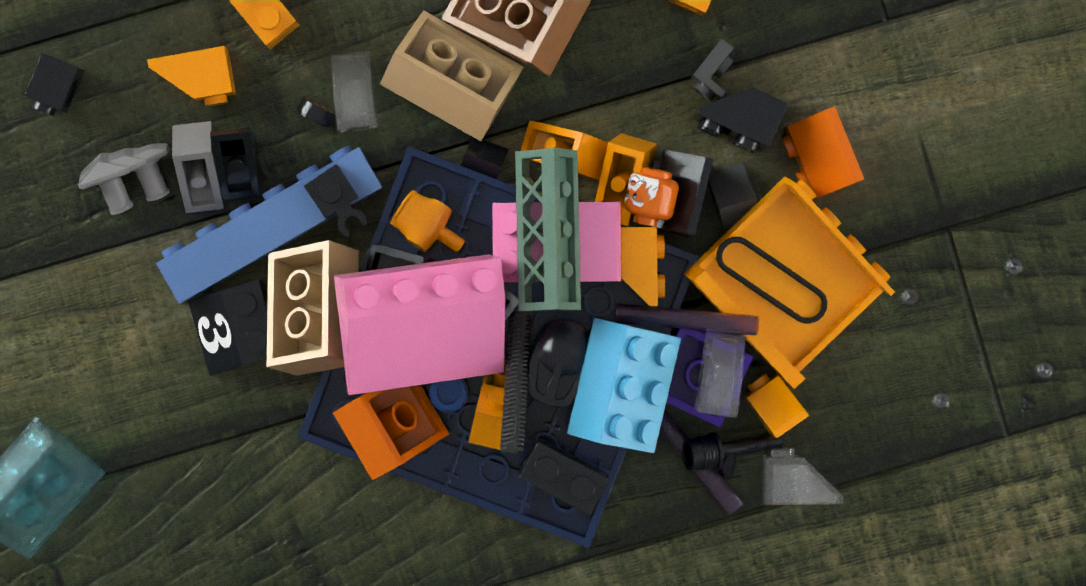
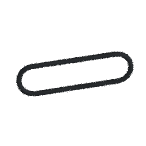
M731 237L720 244L716 260L718 266L724 272L801 323L811 324L824 316L828 303L826 296L810 282L747 239ZM731 243H741L817 294L822 302L819 313L814 317L804 318L727 267L722 260L724 249Z

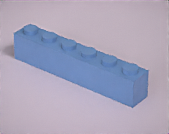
M350 145L343 147L329 156L332 163L321 169H318L316 164L308 167L296 175L297 183L286 189L283 184L275 186L262 194L265 199L262 203L251 208L249 203H246L230 212L231 220L220 227L213 222L197 231L195 235L198 239L184 247L181 241L162 251L161 254L164 259L157 262L156 265L178 303L184 304L265 258L268 256V253L279 250L336 217L337 214L335 213L326 219L304 187V185L334 165H338L359 196V198L350 203L352 207L383 190L381 182L362 149L358 147L352 150Z

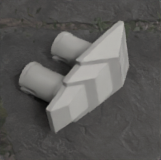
M149 144L140 148H124L113 153H100L81 171L78 184L79 189L82 188L83 190L99 185L108 204L110 214H120L133 207V202L130 200L121 176L133 171L137 174L147 201L163 198L169 194L170 190L166 186L157 162L159 158L167 155L168 144Z

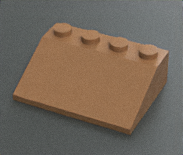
M451 0L441 20L516 61L550 77L591 0Z

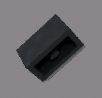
M752 87L701 106L694 113L692 119L700 122L697 129L717 138L724 133L735 138L732 145L753 154L758 149L763 151L770 146L788 103Z

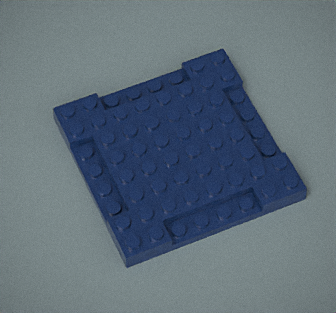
M408 146L360 272L365 271L372 243L437 261L488 254L493 255L492 203H516V187ZM415 190L425 197L442 202L452 210L445 227L465 240L457 253L438 240L434 242L427 252H423L410 244L405 236L390 224L395 212L409 192ZM665 243L664 259H657V274L665 275V298H658V306H648L622 280L613 282H580L581 310L532 311V322H530L532 323V326H530L532 328L530 330L531 343H529L531 347H529V353L531 354L532 346L540 330L550 322L561 319L574 320L584 325L590 333L594 318L670 335L690 280L684 273L700 256ZM504 282V287L518 298V282ZM534 282L532 285V303L544 302V284L542 282ZM509 317L505 321L504 359L507 356ZM345 367L322 372L298 438L361 462L333 415L334 411L365 394L348 395ZM483 375L463 378L467 383L469 395L461 409L455 412H443L434 406L450 434L402 465L389 471L392 474L589 548L627 448L600 444L567 434L575 398L566 408H557L536 401L530 397L529 393L525 394L527 395V403H525L527 404V407H525L527 411L525 412L526 416H524L526 417V420H524L526 422L524 425L525 429H523L525 430V438H523L525 440L523 442L524 451H519V454L502 453L497 449L468 443L484 379ZM432 383L422 384V388L430 399L429 390ZM537 436L607 473L605 477L609 478V481L591 515L519 478V470Z

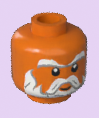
M642 167L641 172L633 173L630 176L624 208L628 212L635 214L634 222L657 227L658 220H668L673 216L679 185L671 179L672 173Z

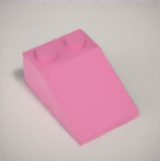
M533 202L530 206V217L537 222L543 214L541 202ZM579 202L580 282L621 281L620 202ZM492 203L493 256L501 257L503 281L518 282L516 203ZM538 238L531 245V257L536 263L543 256V244Z

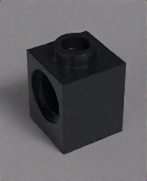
M41 53L24 96L35 100L32 108L54 116L56 109L67 113L84 70Z

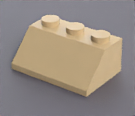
M423 10L394 52L380 85L455 126L464 133L482 141L524 66Z

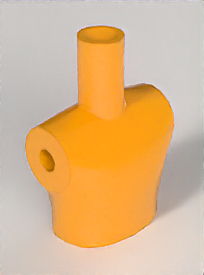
M415 190L409 192L390 222L391 225L405 236L410 244L423 252H427L434 242L438 240L457 253L465 242L463 238L445 227L452 210L442 202L425 197Z

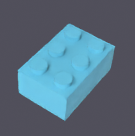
M594 318L567 434L600 444L654 453L681 338Z

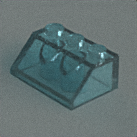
M35 417L0 457V543L28 559L35 554L106 473L65 435L38 417Z

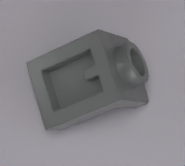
M723 39L718 42L691 77L696 82L693 89L710 102L714 97L720 100L728 94L710 79L713 74L720 79L734 61L728 56L734 48Z

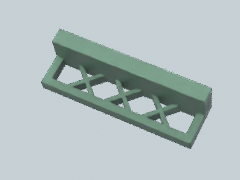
M546 148L515 151L519 311L581 310L577 150ZM541 159L542 174L536 182L529 177V160ZM536 198L542 203L543 211L542 216L537 222L530 217V206ZM538 238L543 244V256L536 263L531 257V245ZM539 278L544 284V302L532 303V285Z

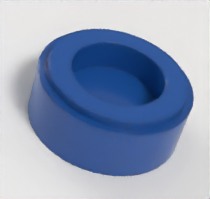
M463 378L432 383L429 390L432 404L443 412H455L461 409L469 395L467 383Z

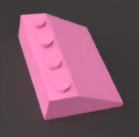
M488 254L334 275L348 395L504 372L505 290L501 257Z

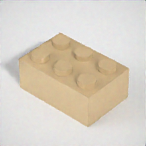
M327 240L268 253L266 367L296 376L345 367L334 275L359 272L358 250Z

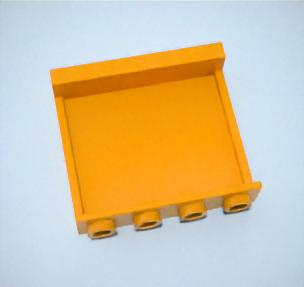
M783 177L704 253L684 275L783 381L795 389L806 379L800 373L806 365L882 292L892 296L895 291L887 284V281L891 278L889 274L877 262L874 261L870 265L862 256L866 252L862 244L851 234L845 237L837 227L842 224L840 220L827 207L820 210L812 201L816 197L814 191L801 179L796 183L787 177ZM731 237L747 239L810 282L826 296L828 303L824 316L811 324L801 323L724 272L718 266L716 260L720 244ZM731 243L724 249L722 260L727 267L804 318H811L819 313L822 302L817 294L741 243Z

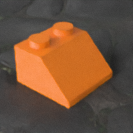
M835 106L783 128L786 136L781 137L783 148L789 159L795 157L800 172L795 173L797 182L800 179L804 181L816 194L814 199L864 180Z
M421 385L368 392L333 412L372 480L397 468L450 434Z

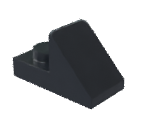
M250 127L210 132L222 200L261 196V184L255 156L256 138Z

